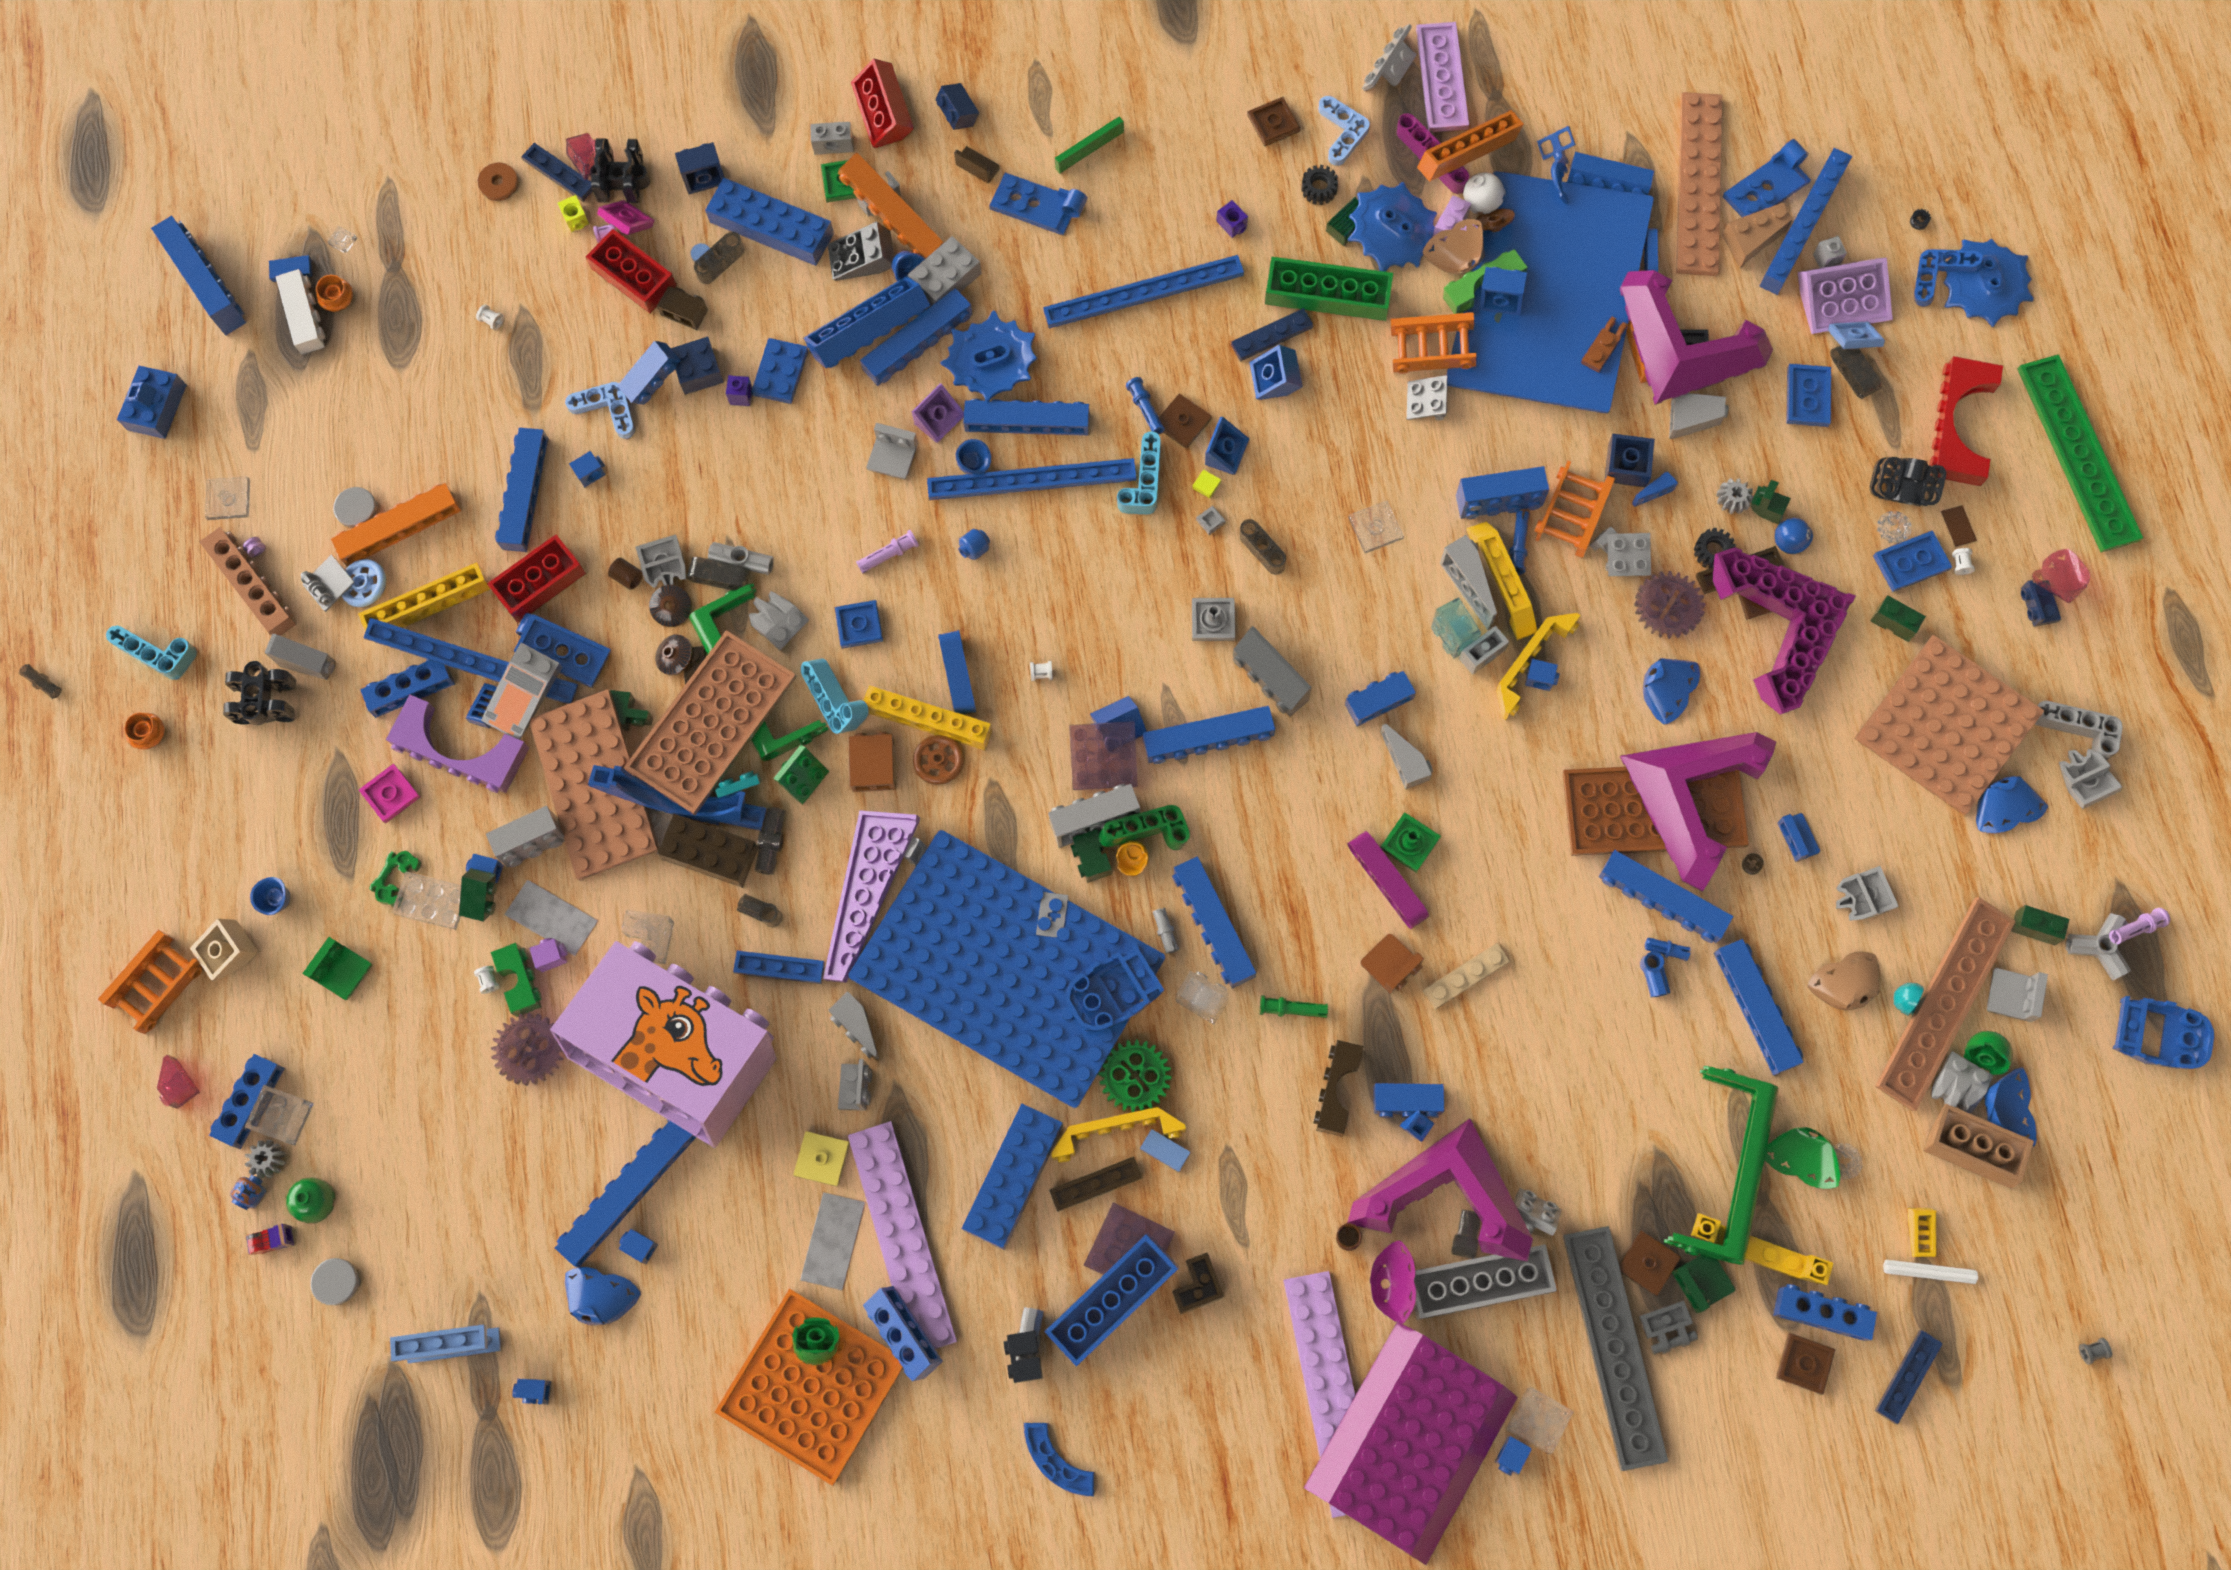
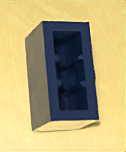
M956 83L941 86L935 100L953 130L973 127L979 111L963 85Z

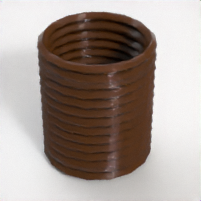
M622 557L615 559L608 570L609 577L629 590L636 588L643 577L642 570Z
M1352 1223L1342 1225L1336 1234L1338 1246L1346 1251L1356 1249L1362 1239L1360 1229ZM1345 1228H1352L1358 1233L1359 1241L1354 1246H1345L1339 1239V1233Z

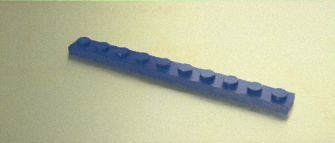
M1235 255L1043 307V312L1050 329L1244 276V271L1239 256Z
M1134 458L985 472L983 474L927 478L928 498L930 501L1136 481Z
M370 618L363 637L365 640L499 683L509 664L507 661ZM556 678L546 698L565 704L573 703L578 684Z

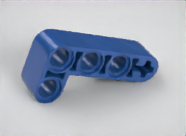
M960 631L938 634L954 712L962 715L976 712Z

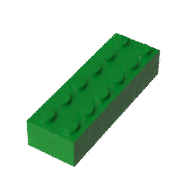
M1271 256L1265 305L1293 309L1304 308L1308 311L1386 321L1393 273Z

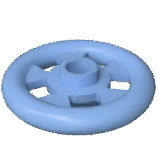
M361 559L353 562L345 569L350 577L352 574L355 575L353 577L355 583L342 595L346 603L354 607H366L381 597L386 586V575L379 563L370 559ZM368 567V574L362 573V568ZM377 576L376 584H373L372 577ZM353 589L358 592L355 597L350 595ZM371 590L372 594L365 598L364 594Z

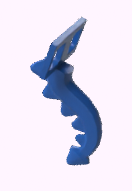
M1570 126L1537 141L1543 160L1554 157L1555 161L1551 166V175L1560 198L1565 204L1568 203V198L1562 190L1563 185L1560 183L1564 173H1568L1566 164L1569 161L1565 155V150L1576 145ZM1568 131L1571 143L1563 147L1559 135ZM1550 140L1553 152L1545 155L1542 143Z

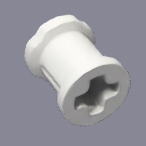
M484 304L477 311L476 319L487 323L491 329L497 330L503 324L504 315L492 311L488 305Z
M1961 548L1952 553L1956 563L1955 574L1967 575L1975 571V567L1971 562L1972 549Z
M1052 661L1043 664L1030 662L1031 681L1042 678L1053 680Z
M493 966L481 967L474 971V975L478 977L481 986V994L494 992L500 988L493 974Z

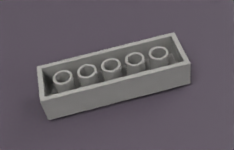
M1546 1244L1531 1247L1528 1262L1490 1255L1416 1270L1414 1279L1416 1287L1414 1310L1416 1319L1421 1320L1556 1292L1557 1289Z

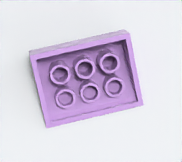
M1875 258L1798 272L1799 291L1811 334L1826 332L1829 329V324L1869 322L1871 324L1893 320L1887 258Z

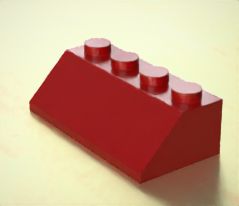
M873 58L851 81V85L872 148H878L902 141L914 127L892 63Z

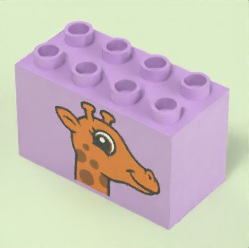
M615 941L550 1031L569 1060L667 1120L672 1121L713 1148H716L776 1061L771 1043L774 1037L766 1030L769 1022L751 1009H746L742 1016L728 1008L732 1002L731 999L715 987L709 986L704 993L690 985L694 980L693 976L680 966L671 964L667 971L653 963L657 956L643 944L634 941L631 947L628 948Z

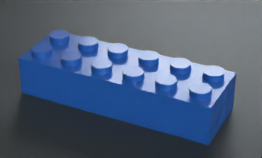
M726 178L722 179L705 209L710 223L814 266H817L828 246L827 244H829L834 235L831 221Z
M171 215L151 227L210 318L225 336L246 324L242 317L245 314L244 311L236 303L234 296L226 288L224 281L216 273L215 268L207 260L205 253L197 245L195 238L182 221L177 222Z
M905 276L805 336L803 339L814 359L825 368H832L844 357L853 356L859 348L871 345L874 339L879 336L889 334L891 329L897 325H904L912 316L924 313L930 304L920 284Z
M1021 1103L961 1228L963 1231L1005 1251L1062 1131L1063 1123Z
M1147 1233L1044 1332L1077 1367L1172 1276L1180 1266Z

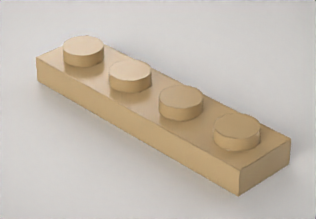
M1498 943L1425 988L1423 993L1436 1010L1510 961Z

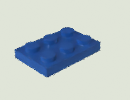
M768 338L751 390L752 396L792 404L809 351L808 346Z
M1802 364L1788 365L1786 424L1829 427L1831 424V367Z
M1933 530L1878 551L1873 555L1892 592L1949 571L1952 568Z

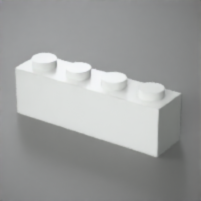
M299 269L275 276L296 349L302 355L324 348L323 339H325V334L318 324L321 319L318 311L313 306L316 304L313 294L309 291L311 283L308 276H304Z

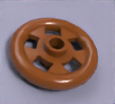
M934 735L924 739L916 747L913 755V767L917 775L925 782L935 785L946 784L954 780L960 774L964 765V753L961 746L954 739L942 735ZM938 744L939 749L930 751L929 746ZM947 747L954 751L951 756H948L947 752L944 751ZM922 756H928V764L922 765ZM941 756L942 760L936 762L934 761L935 757ZM949 762L955 764L950 772L944 769ZM931 768L934 770H940L939 775H930L929 773Z

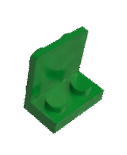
M328 937L302 974L342 999L348 1000L371 968L372 963L331 937Z

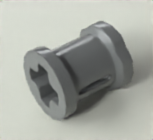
M2100 1338L2097 1342L2088 1345L2085 1343L2079 1345L2080 1355L2087 1365H2091L2095 1360L2101 1358L2108 1359L2112 1357L2111 1347L2105 1338Z

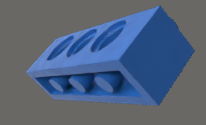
M427 659L422 664L409 666L403 672L390 674L384 680L371 682L365 688L360 689L368 712L377 718L403 707L409 695L422 699L455 685V682L447 665ZM431 673V676L424 680L425 675ZM407 682H411L409 687L404 688ZM391 690L390 694L384 697L385 692Z
M253 1054L252 1058L247 1060L241 1078L236 1080L230 1098L224 1102L222 1112L219 1118L211 1125V1132L209 1136L238 1149H241L285 1069L256 1054ZM259 1075L260 1080L256 1085H254L253 1080L256 1076ZM248 1096L247 1104L242 1105L243 1098ZM237 1116L236 1124L231 1126V1120Z
M1791 1284L1778 1288L1773 1316L1862 1341L1872 1340L1877 1312L1871 1311L1870 1306L1856 1303L1855 1306L1849 1305L1847 1300L1833 1297L1832 1300L1824 1298L1823 1293L1811 1290L1809 1293L1800 1291L1801 1287ZM1799 1299L1806 1302L1807 1308L1804 1312L1798 1308ZM1823 1305L1830 1311L1828 1318L1821 1314V1307ZM1846 1312H1849L1853 1317L1851 1324L1846 1323L1844 1320Z
M894 1286L880 1288L863 1304L868 1317L874 1322L880 1336L887 1342L893 1356L898 1359L904 1368L906 1376L911 1381L925 1379L943 1362Z

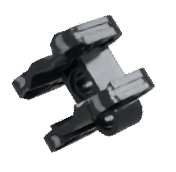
M596 138L595 165L590 168L589 173L592 190L598 203H609L611 190H623L628 203H639L640 190L650 185L649 174L645 166H643V152L637 139L627 140L624 151L628 161L614 162L613 150L608 139Z
M1881 458L1874 465L1869 490L1873 496L1880 499L1916 506L1935 505L1942 496L1946 480V470L1940 465L1929 466L1927 464L1928 461L1920 459ZM1876 483H1877V491H1878V493L1875 491V485H1876ZM1883 483L1886 486L1885 492L1882 491ZM1925 492L1928 494L1927 500L1925 499ZM1934 492H1935V493H1936V498H1935V500H1933V501L1931 502V500L1933 499V496H1934Z
M250 661L245 665L243 672L230 671L226 673L225 685L234 692H241V701L224 703L223 715L231 722L240 725L253 724L259 726L273 721L293 722L295 718L294 708L283 700H271V689H275L280 693L281 691L296 689L297 680L286 670L271 669L268 671L260 662ZM260 670V673L257 676H254L255 673Z

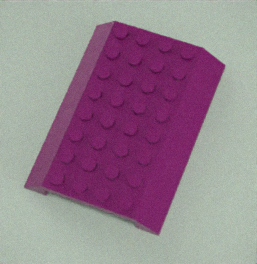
M1396 1322L1303 1488L1397 1546L1419 1562L1427 1565L1518 1397L1504 1385L1428 1337Z

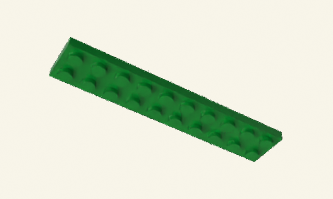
M2059 354L2020 365L2017 370L2100 553L2141 541L2143 539L2141 531Z

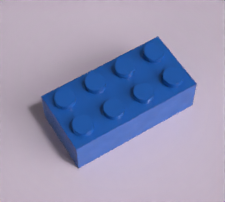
M1545 467L1461 478L1456 493L1460 519H1475L1481 515L1495 516L1501 512L1516 513L1521 509L1528 508L1529 510L1539 509L1543 506L1549 492Z

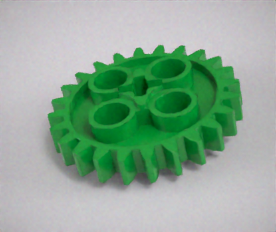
M1136 1039L1135 1044L1132 1046L1129 1040L1126 1042V1047L1118 1043L1119 1050H1111L1112 1056H1108L1106 1059L1108 1063H1104L1101 1067L1105 1071L1099 1072V1076L1105 1078L1099 1082L1100 1086H1106L1102 1093H1110L1107 1101L1110 1102L1115 1099L1114 1107L1117 1108L1122 1104L1123 1112L1128 1107H1131L1132 1112H1135L1136 1107H1139L1140 1111H1142L1146 1105L1151 1109L1153 1101L1158 1105L1160 1104L1159 1096L1166 1097L1165 1092L1162 1090L1170 1089V1086L1165 1083V1081L1172 1079L1171 1076L1165 1075V1073L1171 1071V1067H1164L1168 1059L1161 1060L1163 1052L1155 1053V1045L1150 1049L1147 1048V1041L1142 1046H1139L1138 1039ZM1140 1056L1142 1063L1138 1066L1132 1065L1130 1063L1131 1057ZM1122 1061L1129 1066L1134 1074L1140 1073L1139 1079L1149 1088L1148 1092L1142 1088L1136 1079L1130 1080L1131 1073L1121 1064ZM1121 1070L1126 1076L1123 1080L1118 1081L1113 1078L1114 1072ZM1153 1072L1157 1075V1080L1151 1083L1147 1082L1145 1075ZM1132 1087H1137L1141 1093L1138 1097L1133 1098L1129 1096L1128 1090Z

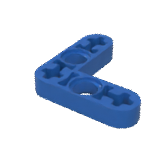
M1929 249L1924 251L1919 260L1914 292L1916 304L1924 307L1933 302L1938 271L1976 272L1982 267V254L1971 250ZM1930 257L1932 258L1931 268L1927 267V260ZM1949 257H1954L1957 259V262L1947 264L1945 260ZM1971 259H1976L1974 264H1970ZM1929 274L1933 279L1925 282L1921 280V277ZM1923 288L1927 289V295L1924 299L1921 298Z

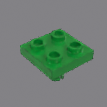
M800 745L789 760L782 764L781 770L773 779L797 802L803 805L829 773V770L806 747Z
M1404 812L1380 848L1417 873L1441 836Z

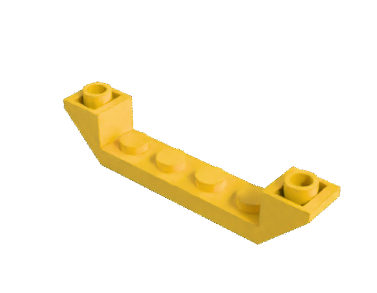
M1487 521L1467 528L1470 539L1476 543L1477 547H1480L1511 614L1509 624L1516 639L1520 640L1535 634L1537 627L1532 604L1498 531Z
M1572 613L1547 617L1502 678L1497 687V695L1504 720H1507L1510 715L1514 717L1521 707L1518 704L1521 697L1511 691L1518 682V679H1516L1519 673L1524 674L1530 665L1528 662L1530 657L1533 656L1535 658L1542 649L1540 646L1543 640L1548 641L1553 632H1556L1563 638H1566L1569 633L1574 634L1580 625L1578 623L1580 614Z
M1159 1107L1069 1126L1051 1155L1053 1161L1058 1160V1163L1071 1161V1157L1075 1156L1072 1138L1076 1137V1140H1084L1090 1138L1089 1134L1098 1133L1099 1136L1112 1133V1129L1120 1128L1121 1131L1134 1128L1135 1124L1143 1123V1126L1156 1124L1158 1119L1161 1122L1163 1136H1169V1139L1182 1137V1133L1186 1132L1185 1124Z
M1698 1213L1691 1236L1699 1240L1722 1245L1726 1226L1720 1225L1721 1221ZM1753 1236L1749 1237L1745 1260L1793 1278L1822 1285H1828L1834 1264L1814 1255L1804 1256Z

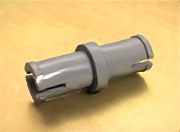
M1166 908L1153 911L1152 913L1158 927L1157 934L1161 936L1165 953L1169 954L1178 951L1179 947L1173 933L1175 930L1170 924Z

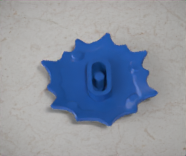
M1401 182L1394 188L1382 184L1372 192L1357 193L1359 204L1354 212L1349 215V218L1355 224V230L1348 238V241L1361 243L1363 255L1372 257L1377 262L1379 271L1386 272L1393 265L1402 268L1408 262L1418 268L1423 256V249L1433 237L1435 229L1433 221L1437 212L1427 209L1422 199L1412 195L1404 182ZM1434 245L1432 246V249L1429 250V252L1435 251Z
M1966 239L1961 241L1962 248L1960 250L1980 252L1983 257V264L1976 272L1945 271L1947 276L1943 283L1949 289V296L1944 305L1945 308L1961 307L1964 309L1967 318L1978 316L1984 318L1991 327H1994L2003 316H2017L2019 305L2022 302H2033L2034 298L2028 290V284L2032 279L2026 270L2027 255L2014 254L2007 247L1998 246L1993 239L1983 243ZM1951 257L1946 263L1954 264L1957 262V259ZM1971 259L1970 264H1974L1976 259Z
M993 310L986 321L981 324L972 323L967 331L951 330L954 341L948 347L949 357L941 361L940 364L954 375L953 384L955 386H966L971 392L981 393L985 401L988 402L998 393L1012 391L1018 382L1031 380L1028 369L1037 360L1032 350V343L1036 334L1021 331L1016 321L1002 322L996 311Z

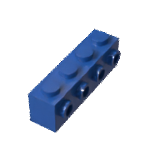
M1575 152L1567 182L1648 195L1654 170Z

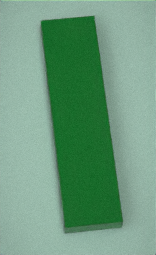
M1120 116L1056 156L1055 168L1059 174L1124 133V121Z

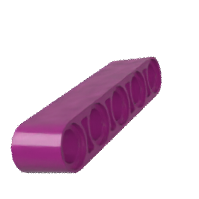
M1406 113L1399 117L1396 131L1397 136L1420 160L1426 150L1441 144L1412 114ZM1461 166L1439 177V179L1451 192L1462 194L1469 180V172Z
M1364 831L1347 843L1352 854L1408 928L1413 929L1429 917L1425 906L1367 831Z

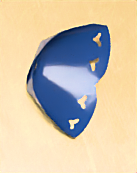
M1660 658L1650 666L1644 675V700L1655 718L1661 723L1668 724L1674 721L1687 707L1689 693L1696 689L1700 680L1698 664L1688 660ZM1653 669H1657L1654 675H1650ZM1688 678H1693V680H1691V684L1689 685ZM1682 699V701L1679 703V707H1678V704H1677L1676 701ZM1666 712H1669V713L1673 712V714L1668 715V717L1665 718V717H1666Z
M2020 776L2005 777L1988 786L1980 796L1977 805L1976 824L1981 832L2000 833L2009 831L2019 822L2030 823L2038 820L2044 815L2048 805ZM2029 810L2034 812V814L2030 813L2028 816L2026 815L2029 812ZM2004 819L2010 820L2009 823L2005 822V824L2002 825ZM1989 821L1993 825V827L1989 825H1984Z
M2023 1067L2014 1069L1989 1087L1984 1095L1988 1122L2023 1137L2029 1134L2028 1139L2033 1140V1146H2035L2037 1140L2034 1117L2028 1109L2031 1092L2028 1077ZM2018 1073L2020 1074L2019 1078L2022 1080L2021 1082L2019 1080H2016ZM2021 1090H2023V1099H2021V1097L2018 1095V1093H2020ZM2024 1117H2026V1123L2028 1124V1126L2022 1123Z
M578 1267L565 1273V1289L569 1312L579 1322L590 1326L604 1325L617 1321L637 1303L641 1295L638 1288L631 1281L619 1275H602L596 1269L589 1267ZM575 1274H577V1275L573 1278V1280L569 1277V1276H574ZM585 1274L593 1276V1278L586 1280ZM610 1282L619 1283V1285L613 1287ZM627 1288H629L630 1292L634 1293V1295H627ZM582 1316H589L591 1321L584 1320Z

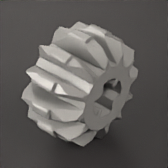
M1731 478L1727 483L1721 484L1716 496L1719 497L1717 504H1723L1722 511L1729 509L1730 514H1733L1734 511L1740 514L1743 510H1748L1753 499L1751 495L1753 489L1746 488L1748 482L1742 484L1740 478L1736 482Z
M261 1140L258 1141L257 1147L250 1146L252 1153L245 1154V1157L250 1159L245 1163V1166L250 1168L249 1173L252 1175L256 1174L257 1178L263 1179L265 1176L273 1178V1171L280 1173L281 1170L278 1166L286 1164L285 1161L281 1160L286 1155L285 1152L280 1151L281 1145L274 1144V1141L267 1140L266 1143Z

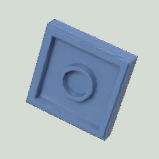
M1869 322L1829 324L1828 331L1843 349L1884 347L1885 339Z

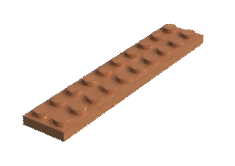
M1682 92L1676 250V273L1717 276L1719 273L1721 94Z
M1974 898L1877 1081L1876 1088L1909 1110L1917 1111L2015 924V920L1982 898Z

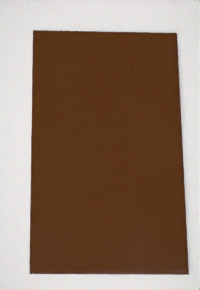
M1963 505L1941 511L1955 547L1977 541Z

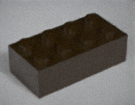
M673 814L657 854L664 861L743 888L759 848L755 841Z

